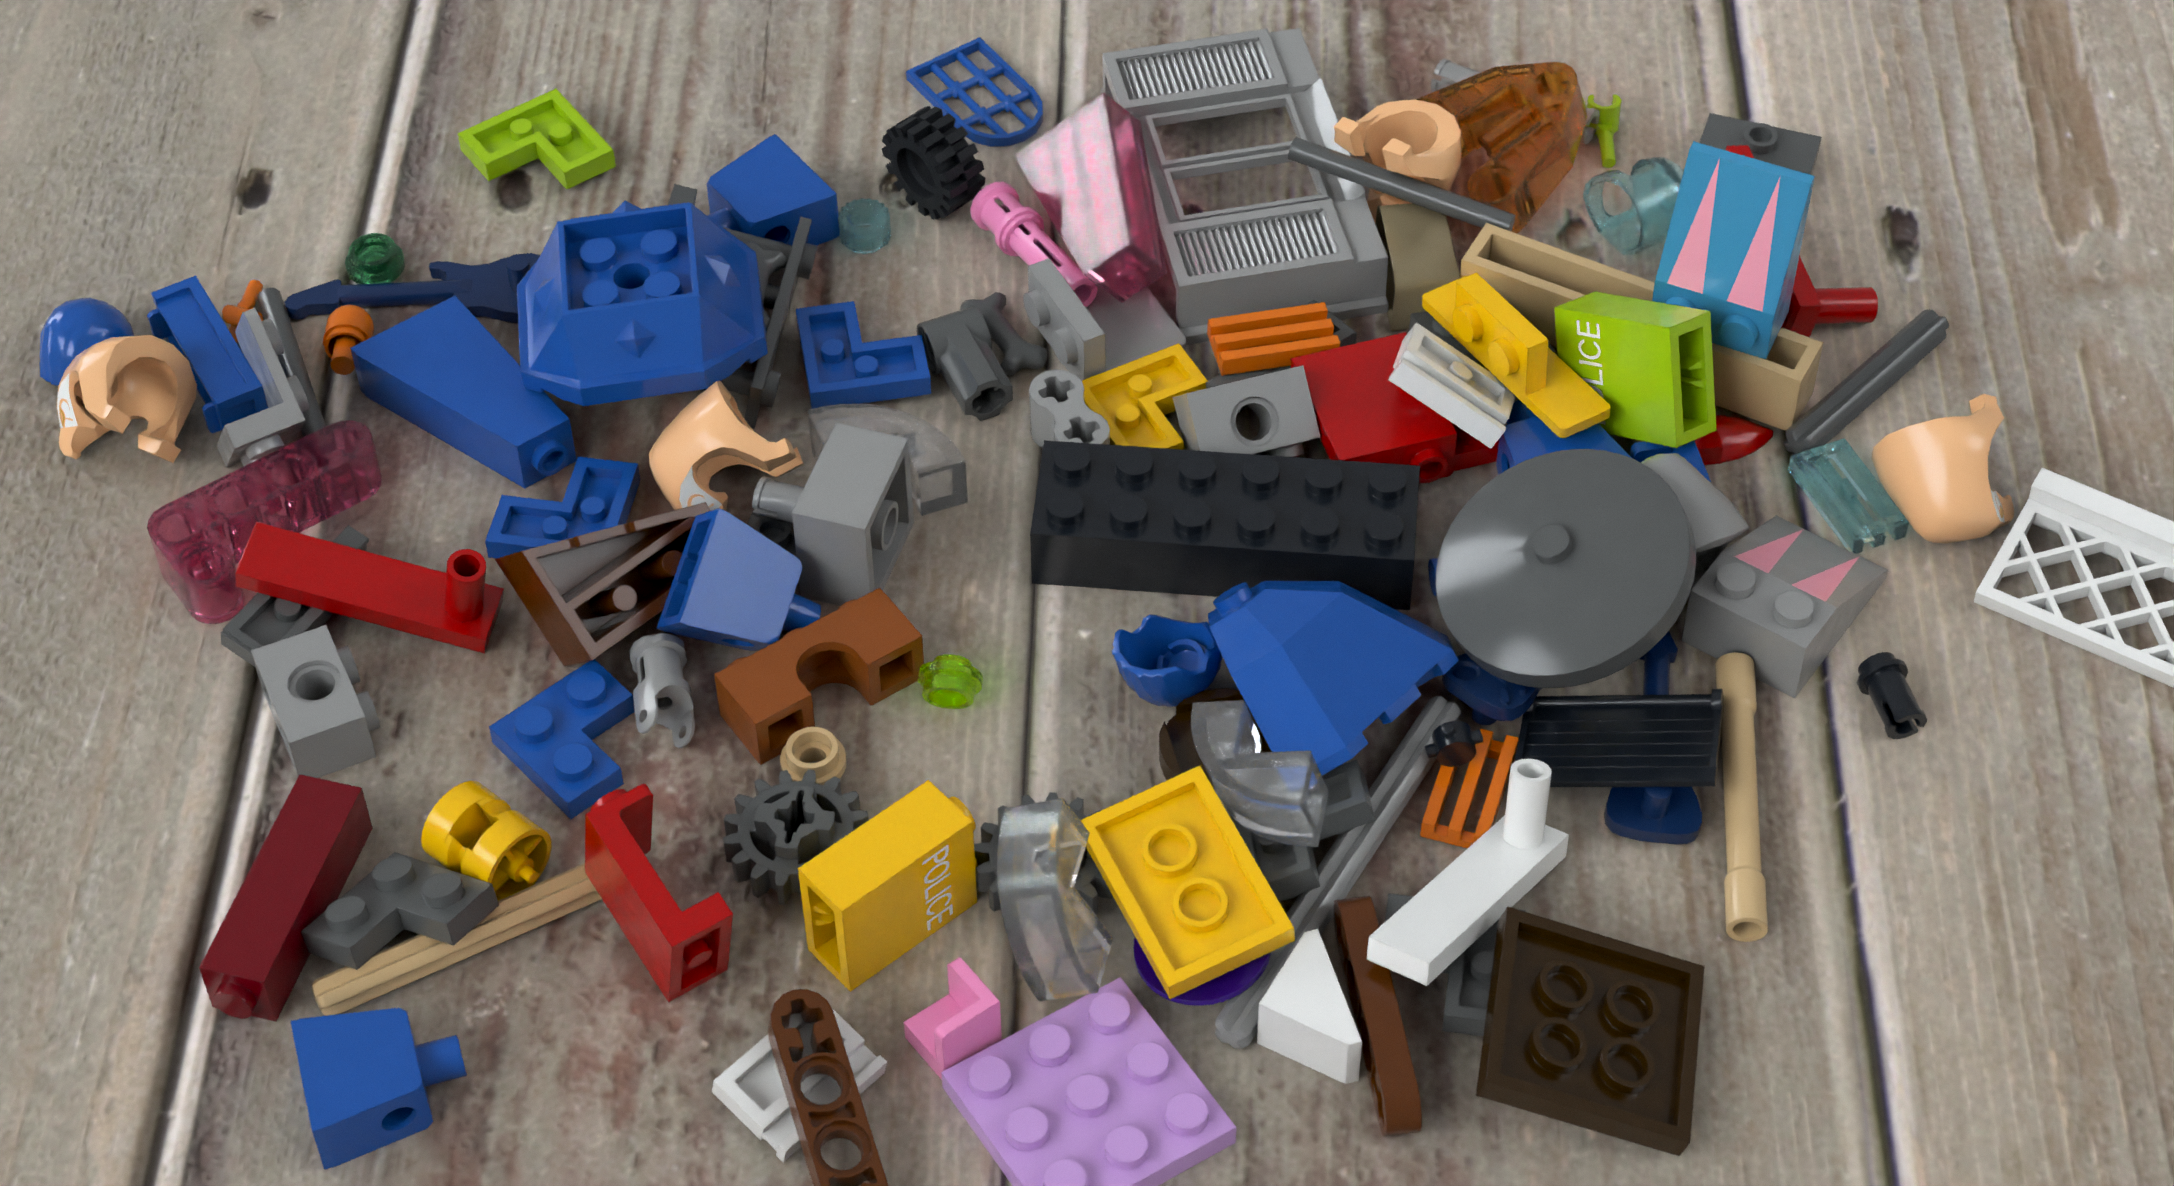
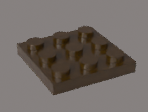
M1507 906L1497 925L1476 1096L1680 1156L1690 1144L1705 966Z

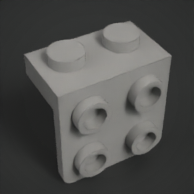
M1049 258L1028 266V292L1023 296L1028 318L1054 350L1058 360L1081 381L1178 343L1186 350V337L1137 274L1126 272L1096 283L1095 285L1098 288L1096 297L1089 306L1085 307Z
M255 308L242 312L235 334L244 356L263 386L268 408L224 425L217 442L218 450L226 467L242 462L245 470L258 467L279 457L278 450L283 448L284 444L296 439L305 422L303 412L310 409L299 379L296 375L287 378L280 364L278 355L284 353V346L275 324L270 318L261 321Z

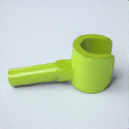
M1613 94L1611 106H1600L1594 103V95H1589L1587 108L1599 110L1600 116L1598 124L1590 122L1589 125L1585 126L1596 129L1595 135L1599 139L1602 166L1611 168L1616 164L1613 137L1614 133L1619 129L1621 98Z

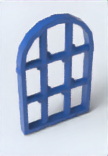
M980 37L906 71L907 80L934 107L941 108L943 116L948 113L955 118V128L958 129L963 126L968 133L966 137L974 143L990 147L1011 146L1024 142L1037 133L1043 122V101L1037 92ZM980 51L995 67L987 71L984 69L980 70L967 56ZM958 60L974 77L961 83L958 80L955 82L941 68ZM933 72L948 89L936 94L920 77ZM999 74H1004L1021 93L1013 97L1010 94L1006 95L990 79ZM978 84L980 87L984 85L1000 103L987 109L985 106L981 108L965 90ZM952 96L955 99L959 98L975 114L962 120L944 100ZM1027 99L1033 103L1037 109V114L1033 121L1017 104ZM1006 110L1007 113L1011 112L1026 127L1008 134L991 116ZM979 122L981 125L985 123L995 134L976 131L970 126Z

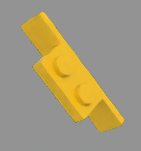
M1477 272L1422 295V307L1559 438H1567L1609 419L1610 404L1548 347L1549 339Z

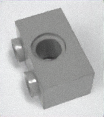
M1303 365L1173 397L1185 450L1255 454L1266 451L1269 456L1294 457L1305 454L1302 442L1321 437ZM1243 406L1252 409L1259 418L1260 428L1253 440L1244 438L1236 428V416Z
M326 625L251 650L264 696L297 776L301 774L319 778L376 757L370 731L380 728V722L368 691L359 694L355 693L352 685L360 682V676L348 645L336 649Z

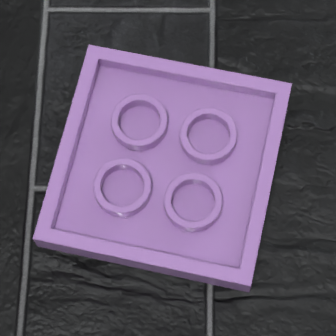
M1121 977L941 1072L942 1088L1012 1186H1159L1236 1143V1126Z

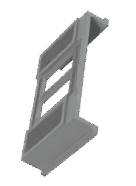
M1300 28L1270 33L1268 29L1103 53L1102 103L1105 112L1118 111L1176 288V325L1186 337V345L1209 341L1207 335L1208 319L1307 305L1313 300L1318 303L1325 302L1328 311L1340 320L1388 312L1389 303L1386 298L1388 255L1366 201V192L1362 185L1308 166L1318 192L1317 195L1184 215L1173 180L1293 162L1288 159L1289 149L1293 141L1166 160L1155 126L1286 107L1298 138L1351 156L1350 152L1334 142V126L1337 124L1338 119L1322 78L1319 79Z

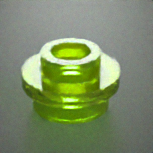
M943 654L936 656L933 661L927 662L919 668L918 683L923 687L922 697L926 702L941 708L963 709L971 706L974 702L975 694L982 690L983 675L972 666L968 659L959 655Z

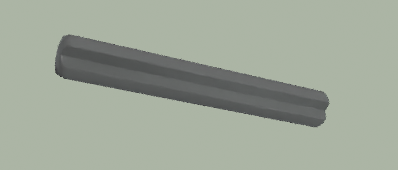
M1933 309L1922 311L1786 430L1787 439L1783 443L1786 450L1794 452L1799 459L1811 458L1946 339L1947 334L1945 330L1949 328V323L1945 316H1938Z

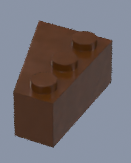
M704 502L496 558L495 561L562 664L569 666L592 661L663 611L694 518L711 510L707 503Z

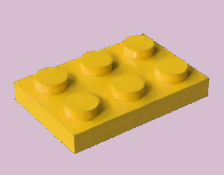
M1200 765L1077 821L1079 835L1169 999L1295 941V930Z

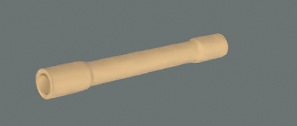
M1732 652L1722 655L1715 663L1716 689H1723L1724 695L1721 737L1727 875L1724 880L1726 933L1729 937L1737 941L1751 942L1763 938L1768 932L1766 881L1761 870L1754 715L1757 709L1755 662L1747 654Z

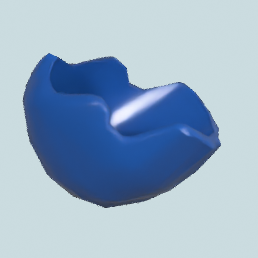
M79 298L64 302L52 311L40 334V377L52 385L58 386L66 368L85 349L112 337L134 336L130 322L116 307L105 301L93 298Z
M1149 614L1143 618L1141 626L1131 633L1119 629L1115 632L1113 641L1114 648L1112 654L1116 660L1119 672L1127 685L1140 698L1156 706L1176 707L1184 699L1205 691L1214 681L1221 668L1223 657L1207 622L1192 623Z

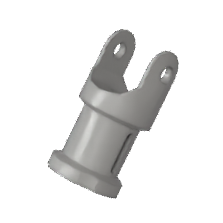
M667 633L643 636L635 641L629 649L632 669L637 673L638 685L633 691L637 730L642 734H646L653 728L655 723L663 725L672 730L674 746L684 748L690 742L695 730L692 690L688 682L683 678V667L687 663L684 642L675 635Z

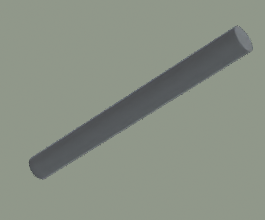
M1295 137L1289 149V160L1483 228L1486 223L1508 231H1511L1516 218L1515 214L1400 173L1388 171L1383 167Z
M266 288L258 294L257 299L264 320L270 318L273 321L282 340L284 353L278 355L280 364L287 378L296 375L309 403L310 409L303 412L305 422L301 431L310 459L317 466L327 465L334 460L335 452L286 307L278 289Z

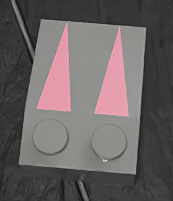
M1776 515L1723 550L1691 589L1682 641L1716 659L1732 652L1747 654L1755 662L1756 679L1796 698L1884 582L1888 570Z

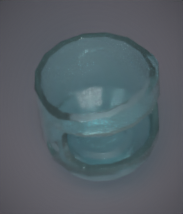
M1648 157L1639 160L1632 167L1630 176L1620 170H1608L1592 177L1585 184L1583 198L1586 210L1597 231L1623 255H1634L1666 241L1684 170L1677 163L1665 157ZM1605 182L1620 186L1629 195L1632 201V207L1629 210L1615 216L1609 215L1605 211L1602 195Z

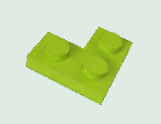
M553 89L458 133L461 151L488 181L539 159L566 189H570L616 167L614 150L557 89Z

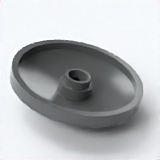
M1570 449L1539 455L1507 469L1484 485L1460 510L1450 525L1439 552L1435 579L1437 600L1443 619L1461 649L1485 671L1505 681L1528 687L1563 688L1582 685L1605 678L1624 669L1651 650L1665 636L1679 617L1690 595L1696 569V545L1690 522L1678 497L1671 487L1648 466L1622 454L1605 450Z

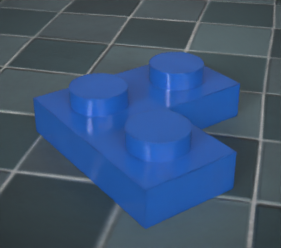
M854 301L795 309L812 410L931 394V378L922 335L862 343Z
M578 457L562 502L502 495L485 540L488 558H500L523 550L627 523L641 481L638 463Z
M595 659L588 661L489 726L492 743L570 819H573L595 804L601 797L624 784L621 767L592 740L635 712L633 694Z

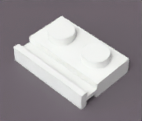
M1416 322L1402 340L1393 365L1395 369L1388 380L1491 449L1506 430L1504 424L1510 417L1515 395L1487 369Z
M833 1010L859 1094H861L885 1073L887 1061L881 1055L876 1057L864 1045L865 1040ZM801 1013L792 1014L789 1027L787 1028H797L800 1032L804 1045L803 1058L813 1053L810 1038L814 1023H805ZM767 1034L713 1081L712 1093L760 1140L764 1138L777 1151L776 1156L784 1163L801 1147ZM813 1074L801 1083V1091L809 1101L819 1105L834 1102L841 1095L837 1081L825 1074Z

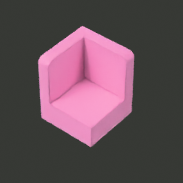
M960 957L947 964L949 994L904 1021L905 1038L941 1080L942 1071L1002 1040L1000 1001Z

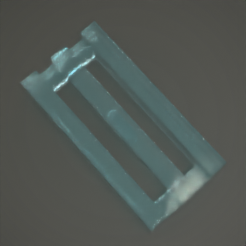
M1845 438L1791 456L1788 472L1848 551L1855 554L1860 553L1863 550L1864 543L1867 542L1873 548L1881 546L1888 535H1891L1894 540L1906 537L1909 522ZM1829 459H1833L1835 461V463L1838 465V467L1841 469V471L1848 479L1841 478V476L1829 462ZM1858 493L1879 520H1873L1857 499Z

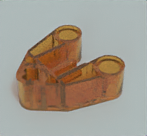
M1561 62L1493 67L1416 99L1438 104L1455 116L1461 131V159L1474 149L1478 150L1483 147L1486 150L1490 160L1477 168L1470 176L1467 183L1469 197L1478 202L1515 214L1516 218L1511 230L1514 233H1519L1528 224L1572 169L1587 119V108L1577 74L1571 66Z

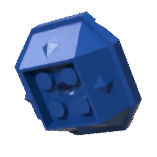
M625 200L612 213L558 221L539 259L517 285L520 372L524 387L539 393L545 390L562 400L581 406L707 389L716 381H722L729 377L746 361L753 363L768 354L760 272L756 252L690 202L641 209Z

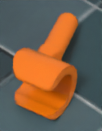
M251 280L248 283L243 297L237 306L226 305L223 308V320L225 323L231 324L229 331L236 343H238L235 331L242 312L255 307L258 294L263 289L262 283L258 280ZM258 312L261 321H264L263 315Z

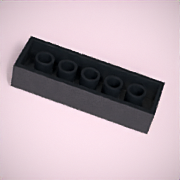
M1044 440L1030 532L1032 584L1218 597L1230 588L1244 582L1251 589L1263 581H1340L1393 609L1410 610L1415 560L1420 466Z

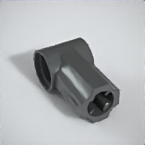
M973 306L921 322L917 325V335H922L930 372L934 375L942 373L964 414L973 415L979 421L998 416L1002 408L1013 400L1012 384L992 351L990 333L980 310Z

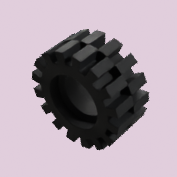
M925 106L886 131L887 133L883 135L882 139L886 146L882 148L883 157L891 161L886 164V168L889 174L896 175L898 180L894 182L895 186L899 191L904 189L907 192L905 200L911 206L918 203V212L924 216L930 213L931 219L938 220L939 218H945L973 200L978 192L982 190L981 187L985 185V177L980 172L984 170V166L981 160L974 158V154L978 150L974 143L968 145L965 140L968 133L963 126L956 129L954 126L955 118L949 113L943 116L941 108L935 106L931 109L930 106Z

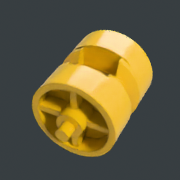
M477 781L463 782L443 795L429 813L421 834L422 848L429 856L449 870L492 883L497 900L533 886L544 871L552 848L551 837L544 829L519 811L511 810L507 802Z

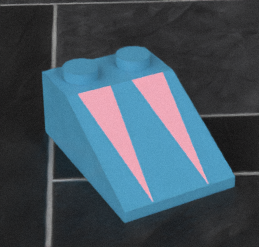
M1693 141L1689 149L1658 267L1652 301L1710 311L1713 344L1767 359L1789 311L1815 176Z

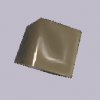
M1413 203L1378 206L1376 227L1388 255L1386 298L1389 303L1387 315L1391 332L1409 329L1411 313L1426 312L1422 307V295L1461 278L1452 244L1453 240L1447 215Z

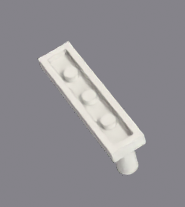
M1520 759L1511 765L1505 815L1369 936L1367 960L1428 986L1500 919L1507 906L1513 907L1566 857L1569 834L1545 825L1552 774L1551 768L1546 763L1536 759Z

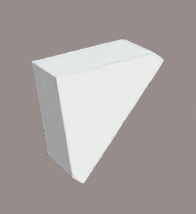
M1319 930L1306 931L1259 1003L1257 1044L1344 1084L1359 1081L1362 1040Z

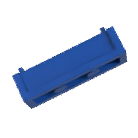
M196 275L151 292L153 302L156 305V309L150 311L147 315L152 334L159 339L165 338L167 342L173 344L189 360L197 384V391L205 403L202 411L208 430L211 433L222 432L224 425L267 409L268 405L262 384Z

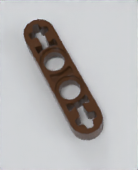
M1370 896L1334 900L1333 917L1336 941L1355 1024L1362 1040L1361 1050L1380 1130L1385 1137L1421 1132L1422 1112L1420 1095L1390 969L1367 960L1369 936L1379 928L1373 901Z
M795 989L783 994L774 1003L768 1025V1037L813 1186H889L833 1009L828 1000L819 993L808 989ZM801 1013L805 1023H814L810 1038L813 1053L803 1058L804 1045L800 1032L797 1028H787L789 1027L792 1014ZM813 1074H825L837 1081L841 1095L834 1102L819 1105L809 1101L801 1091V1083ZM836 1138L850 1140L858 1147L861 1153V1161L855 1167L848 1170L832 1168L825 1163L821 1156V1147L826 1142Z

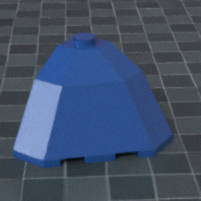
M1263 581L1251 589L1244 582L1218 596L1213 601L1216 609L1208 613L1209 628L1230 675L1294 792L1355 757L1369 744L1362 732L1378 717L1383 725L1393 722L1421 696L1417 687L1434 677L1444 675L1459 661L1454 646L1447 635L1340 581Z

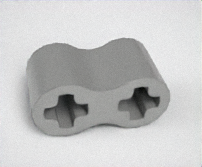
M1055 369L1045 371L1033 379L1029 388L1030 432L1033 441L1038 446L1043 448L1044 440L1110 445L1108 422L1102 415L1092 411L1085 404L1084 386L1075 374L1066 370Z

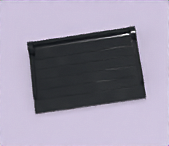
M1712 689L1711 694L1536 696L1531 707L1522 717L1515 761L1520 759H1536L1546 763L1552 771L1550 787H1715L1724 712L1723 689Z

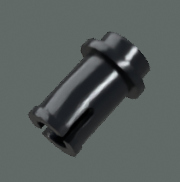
M1882 652L1868 657L1859 665L1858 673L1860 676L1858 677L1857 685L1861 693L1870 695L1885 725V731L1889 738L1902 739L1917 733L1918 729L1912 719L1915 720L1919 727L1926 725L1927 717L1924 711L1920 709L1905 679L1908 669L1904 661L1896 659L1890 652Z

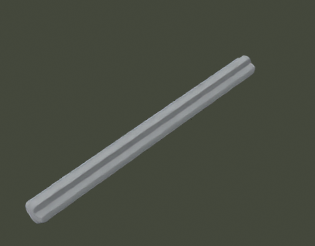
M1441 696L1429 699L1369 789L1375 821L1355 827L1347 833L1339 834L1317 867L1320 887L1299 894L1286 913L1295 930V941L1272 951L1268 965L1260 978L1246 991L1229 999L1216 1018L1215 1026L1217 1028L1215 1029V1035L1221 1042L1229 1043L1236 1049H1242L1250 1044L1258 1031L1259 1003L1304 932L1315 929L1319 930L1320 935L1333 917L1334 900L1345 899L1437 759V756L1428 758L1425 750L1426 745L1433 743V731L1446 722L1460 721L1461 709L1455 702H1448Z

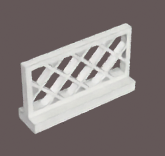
M2041 468L2031 486L2029 499L1975 593L1974 603L2174 688V641H2172L2162 621V618L2174 615V600L2154 604L2144 583L2145 581L2160 577L2174 583V521ZM2034 524L2058 534L2064 546L2034 554L2026 534L2031 525ZM2018 550L2021 557L2013 559ZM2101 552L2118 559L2124 571L2094 579L2084 556ZM2071 560L2081 582L2051 590L2041 568ZM2028 571L2038 594L2016 598L1996 588L2003 577ZM2131 585L2141 608L2111 616L2101 593ZM2088 596L2098 619L2077 624L2063 618L2057 604ZM2148 622L2159 645L2138 650L2124 644L2118 630Z

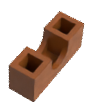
M878 588L859 599L847 601L836 611L803 628L790 631L782 639L748 657L736 659L727 668L715 673L720 716L758 763L762 765L781 755L783 747L793 733L802 728L815 727L812 694L810 693L813 689L829 683L846 684L859 691L872 706L924 678L925 666L922 635L885 592Z

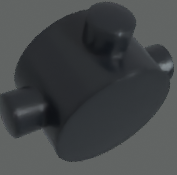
M1450 721L1438 726L1433 731V743L1426 745L1425 750L1428 758L1437 756L1439 763L1444 766H1461L1470 762L1475 757V744L1483 742V736L1479 729L1471 731V727L1465 722Z

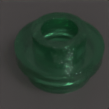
M370 233L360 236L352 242L345 259V267L349 278L357 284L390 283L403 272L405 259L401 248L394 243L392 238L380 233Z

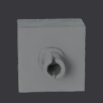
M836 422L805 487L772 480L765 476L760 478L752 500L753 515L793 523L796 556L800 559L803 566L799 578L802 597L841 606L847 601L859 599L878 588L884 589L914 524L908 438Z

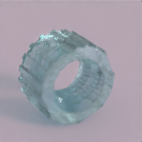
M860 198V200H852V202L846 203V206L841 208V212L838 214L840 240L852 252L860 254L874 253L888 244L891 238L890 214L884 203H879L878 200H871L870 198ZM871 225V227L860 228L858 226Z

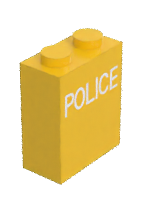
M927 780L798 868L807 948L850 992L977 903L976 867L978 864L975 859L973 836L976 825L972 814L965 804L954 796L947 798L933 783Z

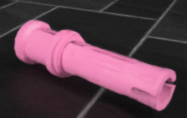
M994 182L978 192L970 208L971 218L979 228L991 231L995 235V243L1003 253L1009 256H1019L1028 266L1049 258L1084 306L1087 307L1093 302L1098 291L1095 285L1096 282L1090 276H1087L1065 251L1045 233L1044 221L1040 214L1030 207H1024L1019 202L1018 193L1010 184ZM995 199H999L1003 203L1001 207L995 202Z

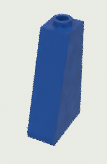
M456 296L351 347L360 390L366 397L519 486L527 488L548 476L558 473L566 466L577 461L570 419L544 391L539 393L524 387L520 365Z

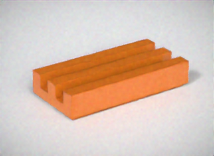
M1325 302L1208 319L1207 335L1221 375L1291 366V358L1340 347L1341 343L1338 335H1333V322L1331 318L1327 319L1328 309Z
M1480 729L1483 742L1475 744L1476 755L1469 762L1449 826L1441 825L1439 822L1458 766L1449 767L1441 764L1422 820L1420 837L1469 848L1495 824L1509 780L1510 768L1515 761L1518 737L1506 735L1504 742L1492 740L1493 731ZM1486 758L1496 759L1498 762L1475 833L1465 831L1463 829Z

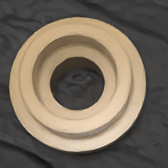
M806 727L793 733L780 755L781 771L787 770L792 777V781H802L804 774L810 769L815 770L816 783L824 785L834 776L840 779L847 765L846 752L842 743L833 733L821 727Z

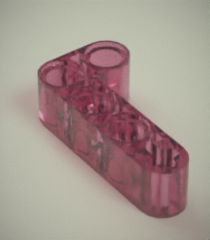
M353 420L330 424L167 503L153 512L148 519L147 530L160 571L165 581L192 617L202 623L220 624L231 620L244 607L245 595L243 588L236 587V564L242 558L256 522L300 533L368 499L378 491L381 486L382 475L372 434L363 423Z

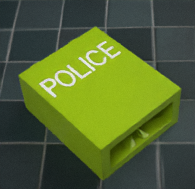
M1596 291L1554 307L1557 355L1610 404L1609 419L1599 423L1608 434L1678 448L1717 430L1710 311Z

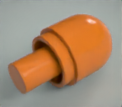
M343 305L338 307L330 314L326 323L323 345L327 355L331 358L330 365L332 370L340 375H348L355 369L351 347L374 335V323L371 316L359 306Z

